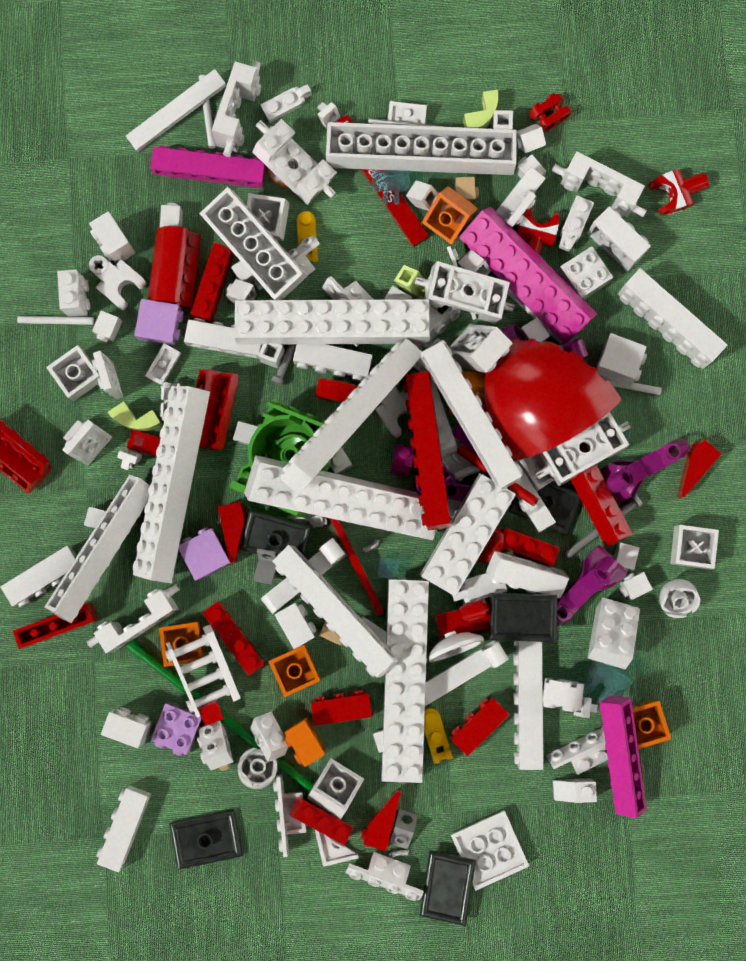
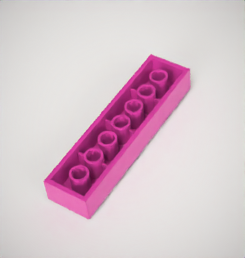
M492 207L482 210L459 237L471 251L476 252L486 261L490 267L489 269L500 280L510 282L509 289L564 344L573 340L597 315Z

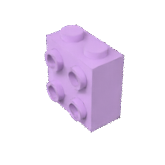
M141 299L134 336L142 341L175 346L176 341H179L180 338L178 327L179 322L182 323L184 312L176 304Z
M208 527L197 532L198 536L194 538L190 536L183 539L178 548L195 581H200L230 564L229 556L215 530L212 528L208 529Z
M167 702L163 707L150 741L155 742L154 745L156 747L173 749L172 752L176 755H187L191 751L203 719L201 715L197 718L195 712L190 713L188 709Z

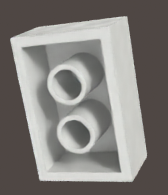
M610 206L592 223L587 232L627 272L651 247L647 238L643 235L640 236L635 231L634 226L629 222L626 223L621 218V214Z
M602 597L595 611L587 658L626 669L633 659L640 608Z

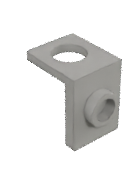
M257 549L259 561L253 580L254 582L272 585L276 573V565L272 561L277 557V554L273 551Z
M399 809L389 844L408 849L414 834L417 814ZM407 816L412 820V823L405 824L401 818Z

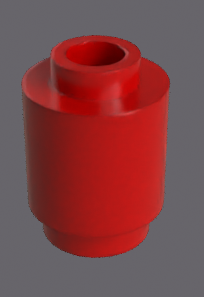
M481 599L465 603L462 607H459L463 622L468 621L471 623L487 618L486 613H489L486 601L482 602Z

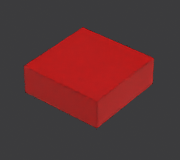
M217 699L198 707L205 726L224 719Z

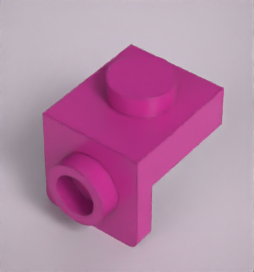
M396 445L391 474L409 477L415 449Z

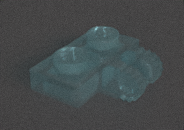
M372 171V192L383 191V204H387V191H395L394 202L399 204V191L410 190V171Z

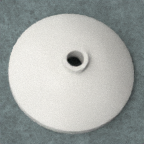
M455 631L449 632L444 635L445 639L435 645L428 656V660L432 663L456 656L482 644L484 638L469 632L458 634Z

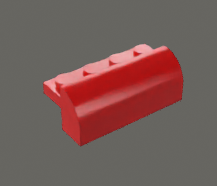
M179 226L157 228L148 300L176 304L187 309L192 308L200 234L190 232L188 228Z
M211 369L199 371L196 388L210 392L199 448L215 451L223 450L226 443L227 428L230 424L231 409L234 405L235 390L238 387V374L220 373Z
M0 419V471L26 493L30 494L47 477L52 466L44 454L39 453L33 448L31 443L23 440L15 430L10 429Z

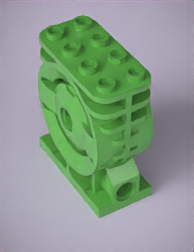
M273 399L271 403L267 402L266 406H269L267 414L262 413V417H265L262 424H258V428L255 430L249 443V464L241 467L236 481L232 480L229 488L241 493L245 492L255 455L266 458L267 454L272 456L274 460L289 463L291 453H298L308 439L296 434H286L300 432L311 438L326 420H321L316 416L301 412L296 408L286 406ZM274 436H278V437H280L281 439H280L279 441H277V440H274V439H272V438H273ZM330 460L321 469L322 471H328L330 466ZM276 507L298 517L310 519L312 514Z

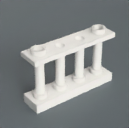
M211 625L203 627L205 634L202 635V638L175 650L172 649L170 642L166 643L168 648L165 651L169 663L173 661L189 698V701L186 702L190 713L195 712L197 718L200 717L198 707L220 697L231 695L233 702L241 699ZM204 645L206 647L210 645L212 651L209 652V655L182 667L179 666L176 657ZM217 662L219 668L215 672L187 684L183 674L208 663ZM217 679H224L226 685H223V688L199 699H193L190 691Z

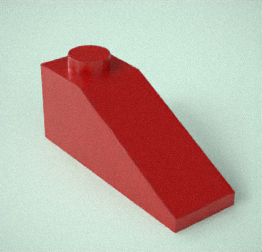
M705 439L699 442L696 440L689 447L690 452L686 456L677 493L679 499L684 498L721 455Z
M242 502L218 507L230 564L237 562L246 525V517H248L247 506H243Z
M396 789L370 819L367 827L363 826L361 839H364L363 845L383 851L387 850L401 789Z

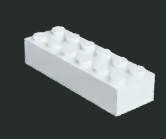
M227 187L199 213L274 300L284 299L307 277L305 272L230 188Z
M641 268L638 269L618 293L620 300L624 304H629L634 308V312L639 317H644L648 321L649 326L654 330L658 329L666 341L675 344L677 350L681 354L687 355L691 359L692 364L698 368L701 367L703 369L712 363L727 346L721 338Z
M479 473L451 521L452 527L446 529L420 573L421 577L456 596L516 494L506 488L499 491L493 480Z

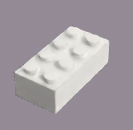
M469 324L451 344L450 349L453 354L451 357L454 362L460 364L461 368L487 373L495 368L496 362L500 357L505 356L509 352V347L513 343L498 327Z

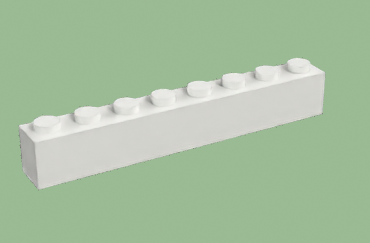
M441 341L422 351L421 359L497 489L501 491L522 478V469L518 463H514L512 460V452L507 445L504 446L502 443V435L499 430L493 428L491 424L492 419L488 412L483 411L479 396H474L470 381L467 378L464 379L461 374L463 372L462 368L451 357L453 354L448 345L445 346Z
M132 475L128 476L44 608L70 623L78 615L82 605L88 599L89 594L99 582L101 575L109 566L113 556L119 550L125 537L130 533L132 526L148 503L149 485L141 478Z
M288 545L272 561L276 565L275 569L282 576L285 575L289 579L287 581L293 589H298L301 593L300 597L307 604L310 603L314 607V613L319 618L323 617L327 622L326 626L333 633L336 632L340 636V642L345 647L349 646L353 651V656L367 666L366 670L371 676L382 677L399 661L295 546Z
M513 641V646H516V654H513V665H517V673L513 674V684L517 685V693L513 695L514 705H517V713H514V725H517V733H514V745H517V752H514V764H517L519 770H543L542 642Z

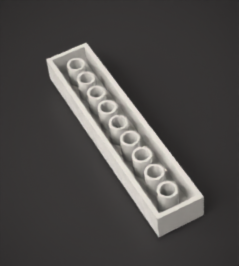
M328 122L326 162L332 168L514 175L517 130Z
M429 299L235 300L234 338L237 345L396 344L398 341L402 343L406 338L413 344H429Z
M407 338L402 343L398 341L391 351L383 357L380 363L373 368L359 386L351 392L347 399L341 403L336 411L330 415L324 424L302 446L299 452L290 459L289 463L282 469L285 473L280 479L299 495L419 360L422 351Z
M171 386L168 392V405L164 412V424L160 431V444L156 450L157 459L152 470L153 478L148 489V503L144 509L145 517L141 525L140 541L137 544L136 561L133 564V575L152 581L172 583L210 395L209 391L190 386Z
M255 455L244 492L248 501L419 538L434 539L436 530L428 531L426 525H422L421 514L424 513V507L420 506L418 494L422 493L320 470L298 495L280 479L285 473L282 469L288 464L287 462Z
M390 579L388 581L386 647L399 661L385 673L381 779L386 782L422 783L429 581Z

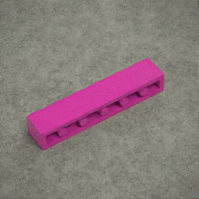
M163 145L153 147L150 165L153 175L263 189L267 168L258 157H252L251 159L244 158L241 155L226 157L223 153L219 152L208 154L202 150H197L196 152L185 148H178L176 150Z
M610 695L600 702V712L602 714V728L605 735V748L607 750L608 768L611 777L610 784L613 791V804L617 815L638 818L647 809L632 700L630 697Z

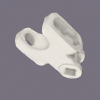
M100 255L94 256L89 262L90 270L101 280L96 288L121 310L128 306L121 296V290L125 285L133 284L139 289H143L147 285L146 281L121 259L115 266ZM100 264L101 266H103V269H100L97 266Z
M396 387L383 399L382 405L375 409L394 438L401 436V428L397 423L398 417L404 413L411 414L406 409L405 400H409L408 393H404V390L399 393Z

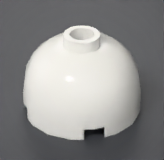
M671 580L660 591V605L669 617H687V613L691 611L694 613L700 605L697 589L687 580Z
M249 749L240 757L238 776L245 786L252 789H263L275 779L277 761L274 759L267 762L261 749Z

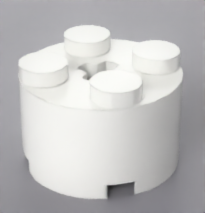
M545 678L543 707L555 708L562 706L564 711H579V708L582 707L584 683L565 679L555 681L553 678Z

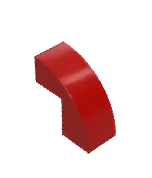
M319 378L314 397L327 402L342 403L358 386Z

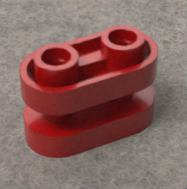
M560 93L549 95L545 102L542 104L537 103L530 109L529 116L533 122L540 120L539 126L542 127L543 133L559 125L573 113L568 105L561 106L564 98ZM554 110L556 111L552 115L546 117V115Z

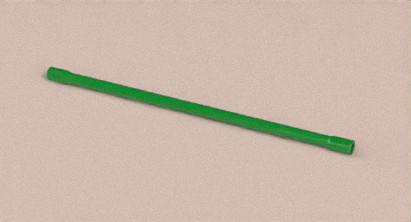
M134 639L127 645V650L137 658L142 659L187 695L177 674L168 667H164L163 663ZM196 689L190 691L194 700L203 697ZM222 711L224 719L220 721L253 748L261 749L257 745L252 733ZM282 757L276 759L277 767L311 792L315 785L313 781Z

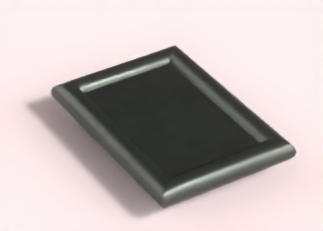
M552 481L538 490L537 493L556 521L555 524L548 528L569 536L582 501L575 489L565 485L558 486L555 481ZM515 495L508 512L531 521L526 511L523 512L519 506V500Z
M249 508L239 550L257 554V549L276 552L278 556L288 545H293L305 557L313 525Z
M490 593L489 640L557 643V595Z
M234 809L169 823L178 870L243 856Z
M429 850L420 916L466 926L476 864L475 859Z

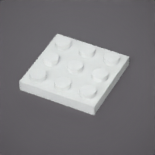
M505 810L451 833L459 855L476 860L472 884L475 891L529 867Z

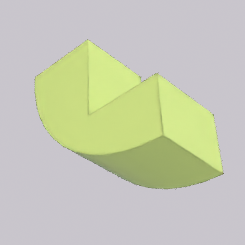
M498 89L483 92L481 99L483 111L464 114V128L486 129L493 120L494 110L497 108Z
M403 265L394 281L414 299H424L425 287L414 284L416 276L423 278L419 271Z
M124 401L108 411L115 421L131 430L151 431L163 426V423L153 410L137 419Z

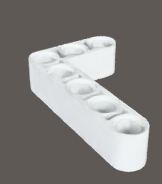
M332 538L308 561L323 575L343 559L346 554ZM285 578L261 598L272 614L300 593L298 589L295 590L288 584V578Z
M496 640L488 643L425 681V706L489 667L496 668L509 660L500 643Z

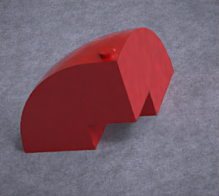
M520 338L510 339L513 344L509 347V352L497 360V365L493 370L485 374L484 395L486 410L492 419L491 424L493 428L498 429L502 435V443L511 450L513 461L535 456L568 441L598 422L622 400L608 380L605 381L597 373L598 369L583 362L584 358L572 351L568 353L560 349V346L547 341L541 343L532 338L529 341L520 340Z

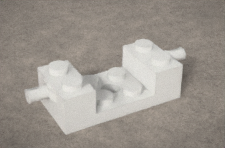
M254 61L253 66L234 62L211 130L216 146L225 148L223 155L226 157H231L232 151L237 152L239 146L243 145V128L240 125L239 119H236L235 111L236 108L240 107L242 98L254 102L256 95L259 96L261 92L260 76L258 74L261 67L260 62Z
M282 119L270 128L262 120L256 124V127L264 135L256 143L252 153L302 201L308 205L321 191H324L330 198L336 194L328 184L337 172L324 159L319 164L313 160L292 139L295 131ZM288 162L296 163L297 169L290 168Z
M577 151L568 168L565 169L555 164L552 172L562 176L561 184L569 191L577 192L583 180H586L589 185L598 186L609 195H616L617 197L611 208L616 209L621 214V217H628L633 212L643 217L647 211L637 206L636 203L645 187L644 185Z
M436 261L431 267L428 279L416 276L414 284L425 287L424 299H429V305L439 308L447 305L478 314L477 319L496 323L502 318L503 310L511 312L514 310V304L505 302L510 282ZM465 286L472 288L473 294L471 296L464 293Z
M609 412L598 422L575 437L540 453L545 467L535 472L538 475V479L550 474L557 485L561 486L575 478L579 473L625 450L629 443L622 432L631 428L628 425L629 423L626 421L618 426ZM581 443L589 444L590 451L587 453L581 452L579 445Z
M175 584L167 590L155 589L147 594L148 598L144 602L151 613L140 617L138 624H130L122 628L119 622L106 621L97 627L98 631L93 633L95 636L86 641L88 646L92 648L97 643H100L105 653L115 652L179 610L171 597L180 591L179 586Z

